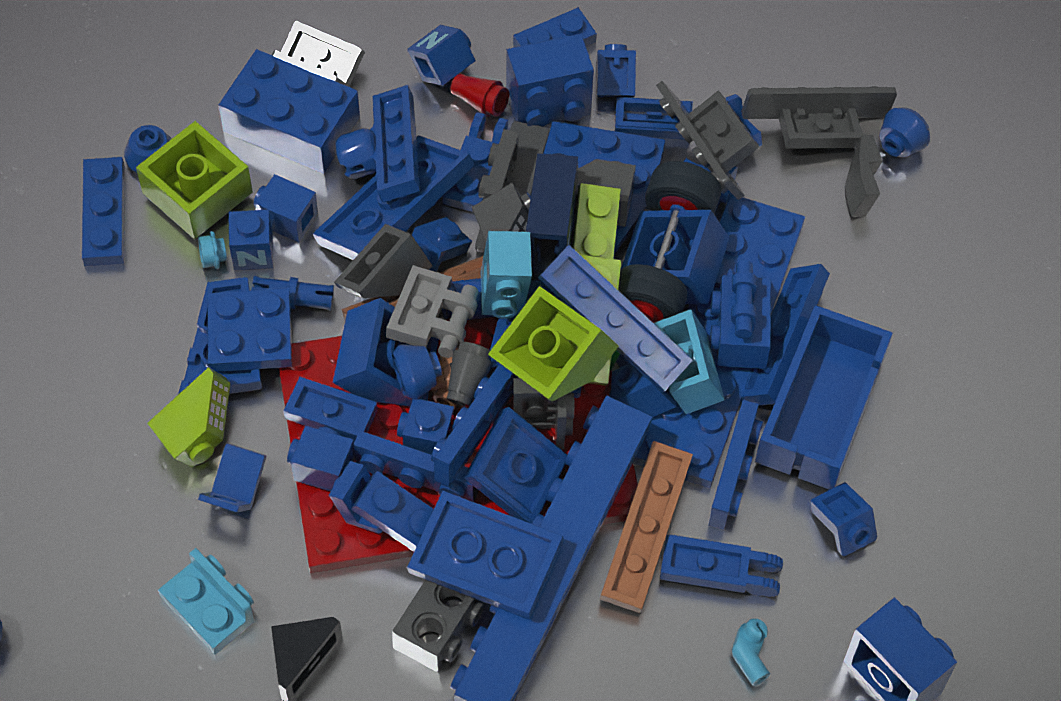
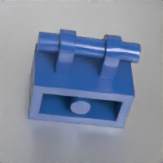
M742 260L736 264V274L733 276L722 275L720 290L712 291L710 313L711 315H718V325H711L710 349L717 350V366L766 369L771 337V278L756 277L753 274V264L750 261Z

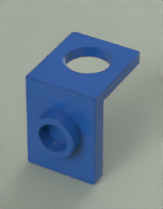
M226 444L212 492L200 493L198 500L234 512L251 510L266 455L233 444Z

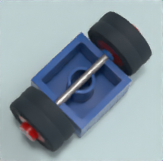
M664 162L653 171L645 194V202L650 211L640 212L620 269L618 291L653 323L682 313L685 304H709L730 238L714 215L721 196L719 181L709 171L688 162Z

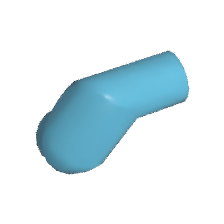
M756 618L750 619L747 623L740 626L732 647L733 658L752 686L761 684L770 676V672L759 657L762 644L768 634V628L763 621Z

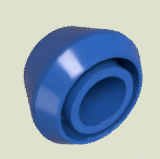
M905 107L893 108L884 117L879 137L883 149L889 155L908 157L929 145L930 129L925 119L916 111Z
M145 125L137 128L130 135L124 150L126 164L137 173L136 167L172 138L161 128L154 125Z
M401 344L392 353L395 374L404 397L411 400L419 399L437 385L436 377L442 376V370L435 351L428 353L425 346Z

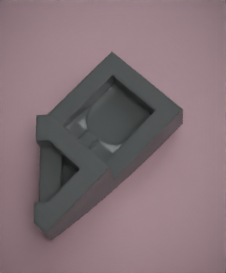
M862 135L846 179V196L852 217L866 216L880 195L874 174L883 161L873 135Z

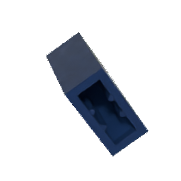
M537 153L526 232H530L531 280L541 281L538 277L568 245L572 247L578 190V156H566L560 153Z

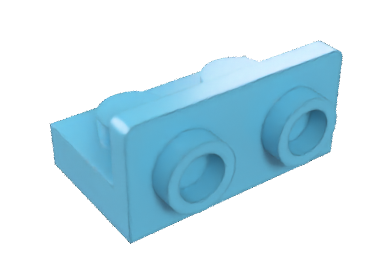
M195 548L189 553L191 563L159 588L158 592L167 605L216 655L255 622L251 608L254 601L239 583L232 586L223 577L226 575V572L214 556L210 554L205 558Z

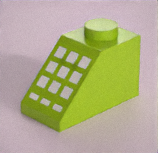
M208 367L147 423L174 459L193 468L196 464L203 463L209 459L214 452V448L223 441L230 382L225 376Z

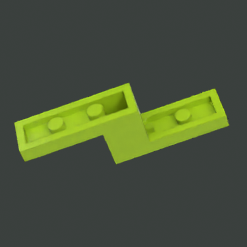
M581 183L578 186L572 248L618 290L621 260L613 259L621 189ZM611 357L589 384L606 386L609 383Z

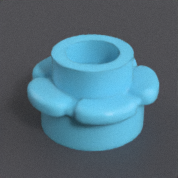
M210 231L208 236L198 237L202 267L219 269L220 262L227 260L224 239L215 238L213 231Z

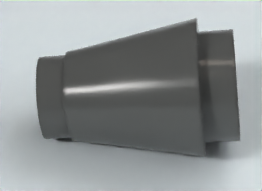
M470 342L460 343L459 349L453 351L446 400L463 407L471 405L477 386L488 375L493 366V362L490 361L491 356L488 355L491 350Z

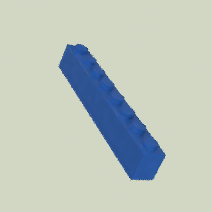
M607 395L600 408L592 406L583 425V429L588 430L582 444L577 441L573 443L565 460V464L570 467L564 479L556 477L548 492L546 500L552 503L546 515L543 516L538 513L532 523L533 525L563 535L564 539L530 619L491 605L489 611L495 615L488 628L480 626L470 646V650L474 651L475 654L469 666L461 664L452 680L450 688L455 690L454 701H515L649 432L652 416Z

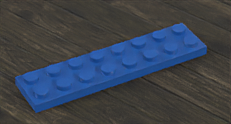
M730 194L720 224L730 238L713 291L720 290L722 275L733 276L736 274L737 262L742 260L750 261L753 264V274L756 277L771 278L772 314L803 228L805 216L744 197L738 200L733 194ZM711 297L709 304H689L687 309L693 311L706 330L709 343L711 325H718V315H711L710 313ZM711 349L725 400L685 414L676 401L675 408L652 417L649 432L633 464L644 467L652 442L656 441L693 454L685 481L711 488L741 403L742 393L752 369L717 366V350Z

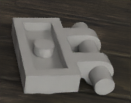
M413 265L387 325L386 338L410 345L427 347L430 337H434L441 341L438 353L445 358L453 357V351L459 348L460 343L464 342L466 337V330L464 328L467 320L473 318L478 305L475 300L478 295V289L472 285H465L461 293L450 290L451 276ZM442 308L452 312L450 321L438 318Z

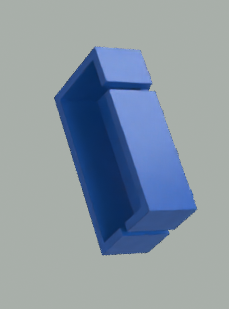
M815 305L760 438L755 462L789 475L794 468L800 471L799 479L829 490L834 488L884 362L893 332Z

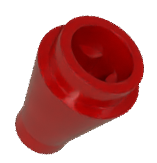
M459 73L451 84V93L461 98L478 112L486 114V117L501 115L509 101V90L503 87L501 81L471 77Z

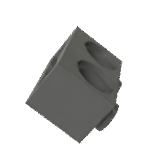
M425 579L392 631L393 648L439 672L445 661L451 663L456 658L463 644V639L460 638L468 625L474 627L484 611L485 604L478 599ZM451 596L463 600L460 605L455 607H449L442 603L445 598ZM427 631H434L441 635L434 642H425L419 638Z

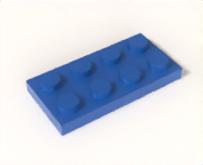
M418 135L416 140L420 191L404 198L382 202L377 192L375 175L312 233L318 245L354 260L385 224L407 232L416 220L428 209L432 208L453 185L457 184L475 166L470 153Z

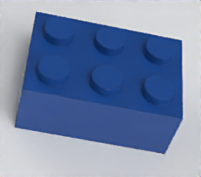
M258 49L252 54L218 104L223 132L322 174L326 172L337 155L336 140L341 135L350 133L360 119L357 90Z

